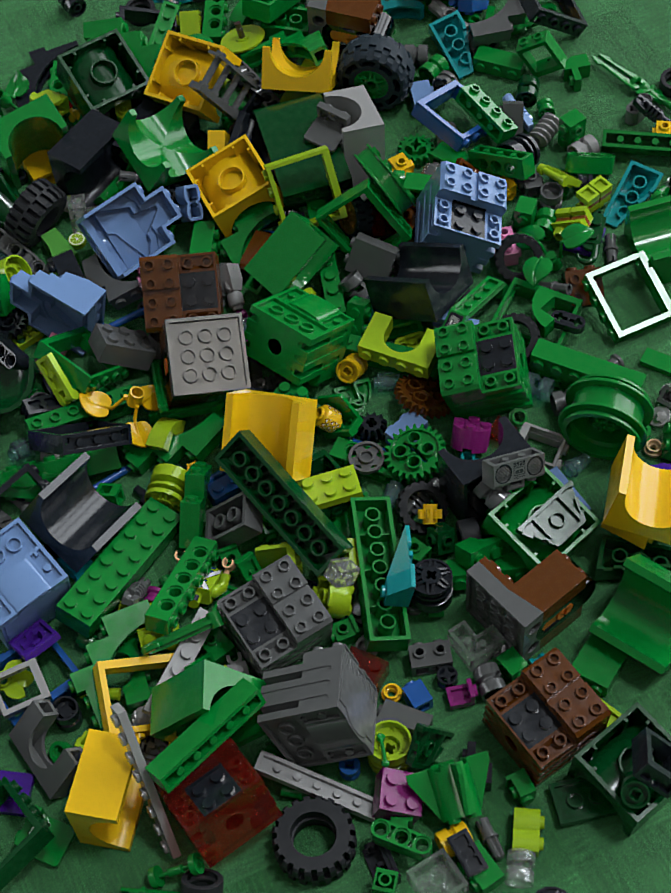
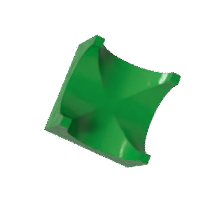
M183 95L177 96L166 108L145 119L136 120V111L134 109L128 110L112 134L148 192L157 190L161 186L165 187L190 179L186 170L218 151L216 146L210 147L206 151L201 150L188 138L182 120V110L186 101Z

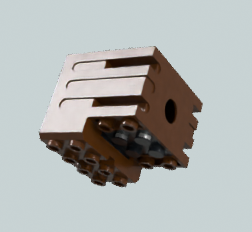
M215 251L139 257L147 333L159 334L165 319L224 314L219 256Z
M555 647L523 669L518 678L486 700L482 722L519 768H525L536 788L573 761L574 756L606 729L611 712L588 683L582 680L580 674L561 651Z

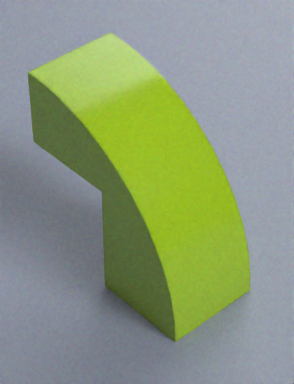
M168 417L160 418L151 429L146 446L151 449L169 452L172 437L183 433L186 421Z

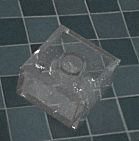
M444 848L406 871L407 882L415 893H469V883Z

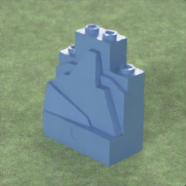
M134 182L82 216L75 223L112 278L120 280L140 267L139 257L156 256L176 243L173 233L167 230L166 227L182 217L180 207L174 204L171 194L166 188L164 189L161 186L145 197L143 188Z
M20 270L9 281L10 303L27 313L28 325L48 337L51 332L61 334L82 326L92 332L96 323L104 324L106 290L90 280L68 272L56 276L53 273L48 275L39 270L35 275H29ZM79 346L70 349L82 357L86 353Z

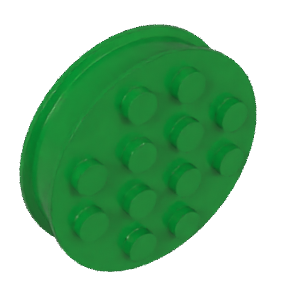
M366 144V148L358 155L353 154L367 176L402 217H404L403 213L410 207H416L413 201L415 199L414 195L409 189L405 190L401 177L397 173L395 175L392 173V166L386 159L382 160L380 158L381 154L375 146L371 147L369 144ZM364 193L360 195L363 201L368 199Z

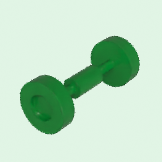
M198 852L191 853L187 857V865L180 864L168 868L166 872H163L158 865L152 866L148 869L149 883L154 889L161 888L165 884V876L172 877L184 873L186 869H189L194 876L203 874L205 870L203 858Z

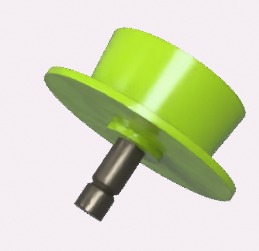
M236 21L234 23L235 29L229 31L222 38L221 45L241 58V53L261 44L265 37L262 27L258 25L242 26L240 21Z

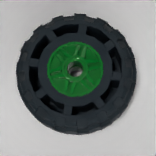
M374 33V35L364 34L351 40L346 48L343 49L336 68L337 82L340 89L364 85L377 111H383L386 108H394L407 98L414 81L415 67L410 52L406 51L402 43L394 41V38L390 36L385 37Z

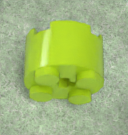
M319 577L318 585L313 586L312 589L333 619H342L345 616H349L352 612L353 583H349L348 580L342 578Z

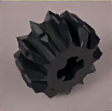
M375 411L372 415L366 412L365 416H361L364 421L356 434L360 436L362 441L367 440L378 443V439L384 440L387 429L386 419H383L382 414L376 416Z

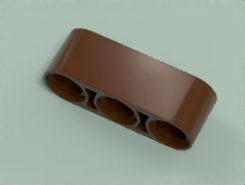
M260 230L255 231L240 260L239 267L241 272L248 273L244 270L245 266L273 233Z

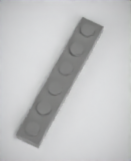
M200 607L191 623L206 617V614L209 612ZM212 628L178 644L156 686L184 671V667L195 660ZM152 693L141 711L150 717Z
M261 750L252 772L316 798V795L323 796L324 801L331 798L335 800L336 806L341 804L346 812L372 823L375 820V817H372L374 797Z

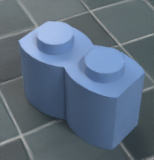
M197 184L176 187L175 196L181 209L182 217H180L182 223L202 220L203 207L199 202L200 190Z

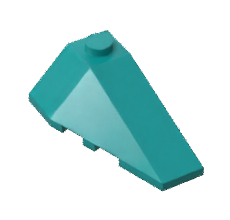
M456 10L430 23L429 34L457 78L460 80L474 73L466 24L459 11Z
M631 160L603 214L604 217H607L606 224L617 228L626 219L627 206L644 202L657 189L664 173Z
M409 525L404 527L385 584L381 585L380 597L384 598V606L409 607L416 588L415 565L412 564L413 551H410L411 534Z

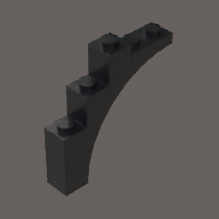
M77 40L47 51L42 47L29 52L33 66L20 70L22 75L29 81V89L22 97L14 99L18 108L30 102L29 96L31 93L36 92L38 94L42 91L44 84L50 78V68H53V62L57 61V56L79 46Z

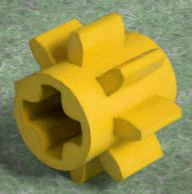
M423 504V509H418V519H423V524L438 523V519H442V509H438L437 504Z

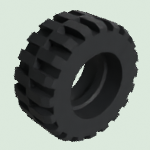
M39 178L37 181H33L15 200L6 216L4 228L7 234L25 247H32L42 241L40 236L53 229L64 212L63 210L67 205L65 192L47 179Z
M317 795L316 799H310V796L303 797L304 801L298 802L296 799L291 802L292 807L288 808V806H285L281 810L282 817L277 816L275 820L276 827L272 828V846L277 863H279L280 869L284 873H288V877L293 881L299 879L300 884L307 885V882H312L313 886H319V882L325 881V884L332 883L331 878L336 877L339 879L343 876V870H348L351 866V860L355 858V848L357 847L355 826L350 814L345 813V808L341 804L336 806L335 800L328 798L327 801H324L323 796ZM321 825L329 828L334 833L335 843L323 855L315 857L305 856L294 847L296 835L305 827Z

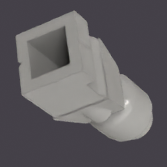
M225 263L220 266L221 287L224 293L228 294L227 301L229 307L233 312H237L243 309L245 304L243 294L240 292L242 290L243 277L239 263Z

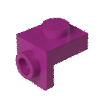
M470 678L466 679V684L445 688L450 710L475 705V697H478L476 684L472 685Z

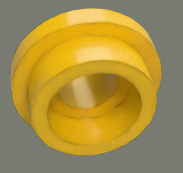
M394 683L385 685L381 691L382 699L384 701L389 699L399 702L402 698L401 688ZM390 692H394L395 696L391 697L388 696V694Z

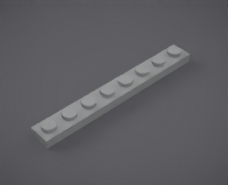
M117 702L110 706L113 713L110 718L114 726L119 728L120 733L117 734L119 741L123 747L126 746V759L130 765L133 764L135 769L132 771L136 782H140L142 787L139 789L143 800H147L148 806L146 810L150 818H154L155 824H153V828L158 837L161 836L162 839L159 842L165 854L169 853L173 859L181 856V852L154 782L145 769L147 764L127 712Z

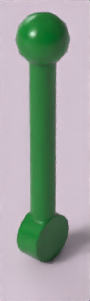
M379 733L376 740L380 743L383 759L381 765L387 768L390 762L387 760L385 752V735Z

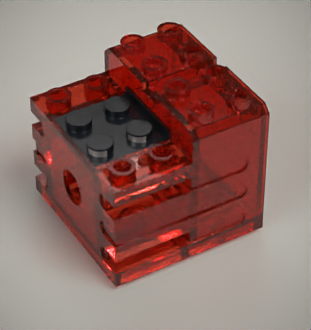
M231 737L222 743L169 794L154 782L157 793L210 868L283 815L270 795L271 793L264 785V781L243 756Z

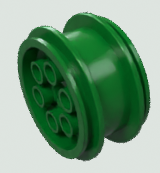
M610 374L586 375L569 386L565 395L568 406L560 412L558 424L563 438L572 447L595 458L615 460L627 434L635 436L634 450L636 453L646 445L647 432L645 427L653 420L654 408L648 394L641 387L625 378Z

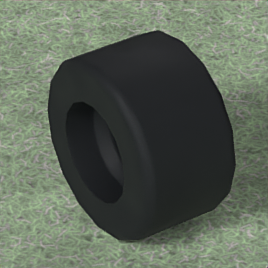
M475 517L456 522L458 542L469 537L482 539L479 523Z

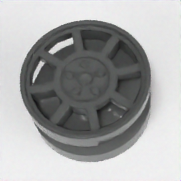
M443 70L439 73V76L433 79V88L436 91L452 82V78L454 80H457V78L451 72Z

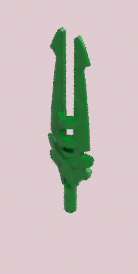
M598 54L600 58L630 77V79L597 57L592 56L593 61L597 65L603 66L632 90H635V93H647L652 96L653 101L671 110V102L662 94L663 91L660 88H657L654 84L650 86L647 81L613 62L612 58Z

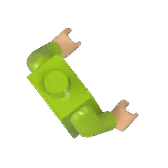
M176 551L174 557L176 562L178 563L180 559L177 558L178 551ZM226 557L222 560V566L225 568L224 573L223 569L211 568L209 575L206 574L201 588L197 589L193 601L189 602V607L198 608L200 603L209 605L215 598H218L227 591L231 577L229 575L230 571L236 568L233 559L229 566H226L228 563Z

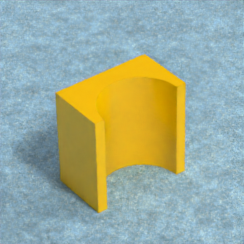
M168 30L144 95L155 102L167 106L177 96L183 95L186 99L183 111L198 115L200 119L218 124L220 117L216 112V108L191 89L189 84L191 80L199 82L204 78L214 60L207 53L209 50L223 52L226 54L225 58L235 66L240 67L242 60L225 46ZM221 63L208 83L209 90L214 87L224 69Z
M246 134L186 170L192 183L197 184L199 187L201 199L225 238L233 235V224L245 209L259 202H274V198H270L267 190L270 187L269 182L265 181L262 173L265 170V164ZM276 184L282 207H284L281 191Z
M250 389L227 392L222 449L238 431L250 430L295 481L310 477L318 400Z
M627 434L611 466L603 524L671 545V470L655 468L643 462L634 450L635 436Z
M95 729L88 730L64 812L80 843L130 852L144 800L139 792V789L142 788L140 782L137 783L132 774V771L135 770L133 764L130 765L126 759V746H122L117 733ZM136 737L140 746L141 739L140 737Z

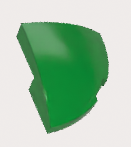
M369 378L354 381L350 385L334 388L331 392L332 394L346 396L349 403L360 415L366 409L365 405L371 398V382Z

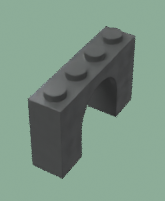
M49 699L33 700L9 733V736L50 800L66 797L71 790L83 749L81 746L66 748L53 764L46 754L45 736L59 713Z

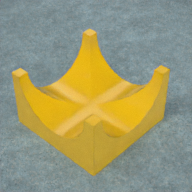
M272 38V52L270 46L262 47L261 89L316 93L331 92L338 83L336 68L339 61L340 42L333 41L331 50L324 51V57L319 66L303 67L293 63L286 57L281 47L280 38Z

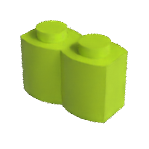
M514 807L512 855L538 857L539 851H543L544 837H540V829L544 830L545 816H541V809Z

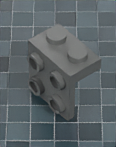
M320 101L317 105V118L305 133L304 139L318 147L326 145L329 152H335L342 142L341 128L351 125V115L346 111L334 108L331 104Z

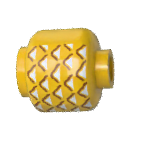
M330 405L318 407L315 425L328 433H332L342 425L341 412Z

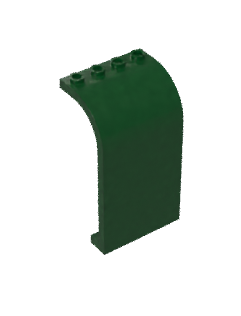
M320 93L252 110V119L258 123L271 162L318 147L306 141L304 135L317 118L318 103L320 101L324 102ZM339 145L335 152H330V156L341 191L353 188V182L343 151ZM320 154L273 169L285 207L332 194Z

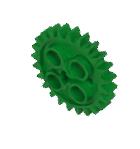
M414 424L412 429L407 425L406 431L399 429V435L392 434L394 440H387L390 446L384 447L386 450L383 453L385 464L394 477L398 476L400 481L406 478L407 483L411 479L418 482V478L425 481V476L427 475L432 478V472L438 473L437 452L443 448L447 451L445 440H443L441 434H438L437 429L432 431L431 426L425 429L424 424H421L419 428Z

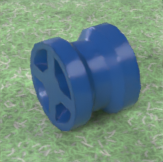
M358 758L339 761L340 775L344 780L354 781L360 776L361 768Z

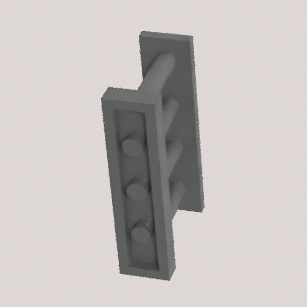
M209 50L207 53L214 58L202 81L196 82L191 80L189 87L226 117L236 121L239 112L238 108L250 87L259 90L260 87L255 83L256 80L254 78L246 76L226 59V54L219 50L216 52ZM221 63L224 69L214 87L209 90L208 83ZM231 72L235 76L223 97L219 98L218 92ZM241 80L244 86L233 105L229 106L228 100Z

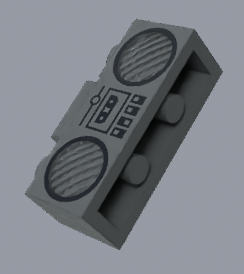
M534 447L482 460V483L492 490L504 489L505 492L522 488L525 486V480L534 481L537 477L545 474V453Z

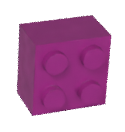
M382 767L375 777L372 817L391 820V817H413V825L421 818L423 801L407 785L405 776L413 773Z

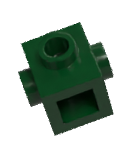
M438 522L434 526L427 527V546L432 547L433 553L439 556L455 551L456 533L454 528L444 522Z

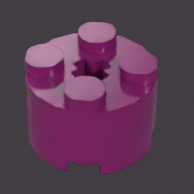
M469 416V419L455 417L450 446L461 452L463 448L472 450L473 454L487 452L492 424L480 421V417Z

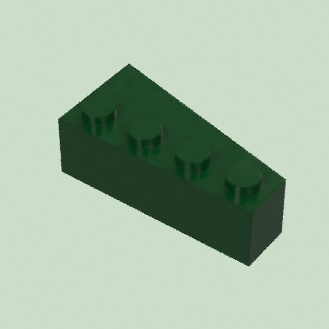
M603 534L594 581L622 580L625 571L623 564L626 558L639 553L671 571V547L648 543L645 549H642L621 537Z

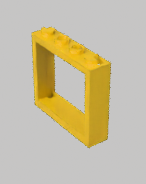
M173 653L96 662L93 667V674L103 731L120 733L119 728H115L110 718L113 713L110 708L111 701L106 675L166 668ZM151 724L132 726L135 736L140 737L141 740L146 738V736H150Z

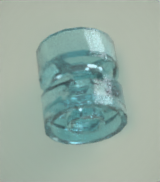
M529 372L532 398L536 396L537 400L548 403L550 400L549 395L554 390L555 379L541 378L539 374Z

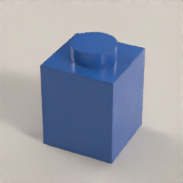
M421 679L410 681L402 688V697L409 707L423 712L433 708V698Z

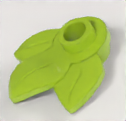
M16 659L8 662L3 671L21 664L22 660ZM27 670L6 678L8 681L5 684H1L0 681V691H5L6 695L12 699L25 698L24 688L33 683L35 680L34 676Z

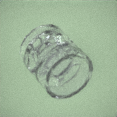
M522 848L509 849L506 859L508 868L505 870L504 883L510 887L520 889L533 887L534 872L532 869L535 868L536 854L531 850Z

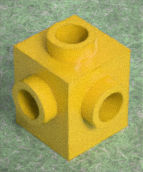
M403 152L388 159L392 166V172L394 170H404L405 177L406 172L414 173L415 166L413 161L408 159Z

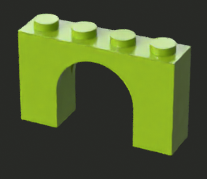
M375 311L358 344V356L364 360L377 362L382 366H389L398 371H405L414 374L416 377L428 379L438 360L434 330L427 328L420 344L415 349L408 352H397L386 345V341L393 329V317Z

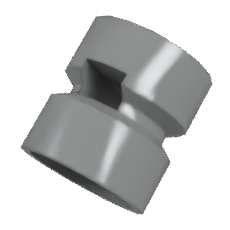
M587 134L580 138L579 141L569 145L567 153H599L600 146L594 136Z

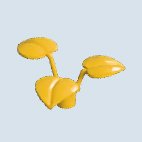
M154 385L131 387L128 395L124 394L113 406H111V398L104 392L91 391L79 394L82 408L87 414L95 418L107 417L109 410L115 409L126 400L129 407L135 408L133 422L125 423L131 424L132 444L141 448L148 447L146 442L152 427L146 421L137 422V414L140 405H143L149 411L158 410Z

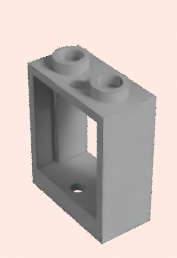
M525 422L519 433L526 441L530 438L559 448L553 462L545 461V466L549 470L557 466L560 470L563 460H561L562 456L567 455L570 447L562 434Z
M35 657L0 672V681L30 668L41 693L9 709L6 708L0 694V716L3 715L6 720L26 711L33 700L53 699Z

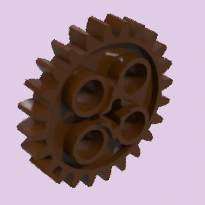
M408 374V377L403 375L396 382L393 392L395 399L399 400L398 404H404L403 409L409 408V413L416 412V416L422 414L423 418L429 416L433 419L435 416L440 419L441 416L446 417V414H450L451 411L441 395L439 380L433 381L431 376L426 379L423 377H413L411 374Z

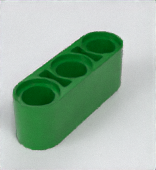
M568 152L564 170L569 173L612 174L615 155L609 153Z
M377 819L371 824V837L375 844L421 862L431 858L433 852L432 841L428 836L385 819ZM378 829L387 831L381 836L375 833ZM399 837H405L407 839V841L402 844L396 842L397 838ZM425 845L428 849L421 852L417 850V847Z

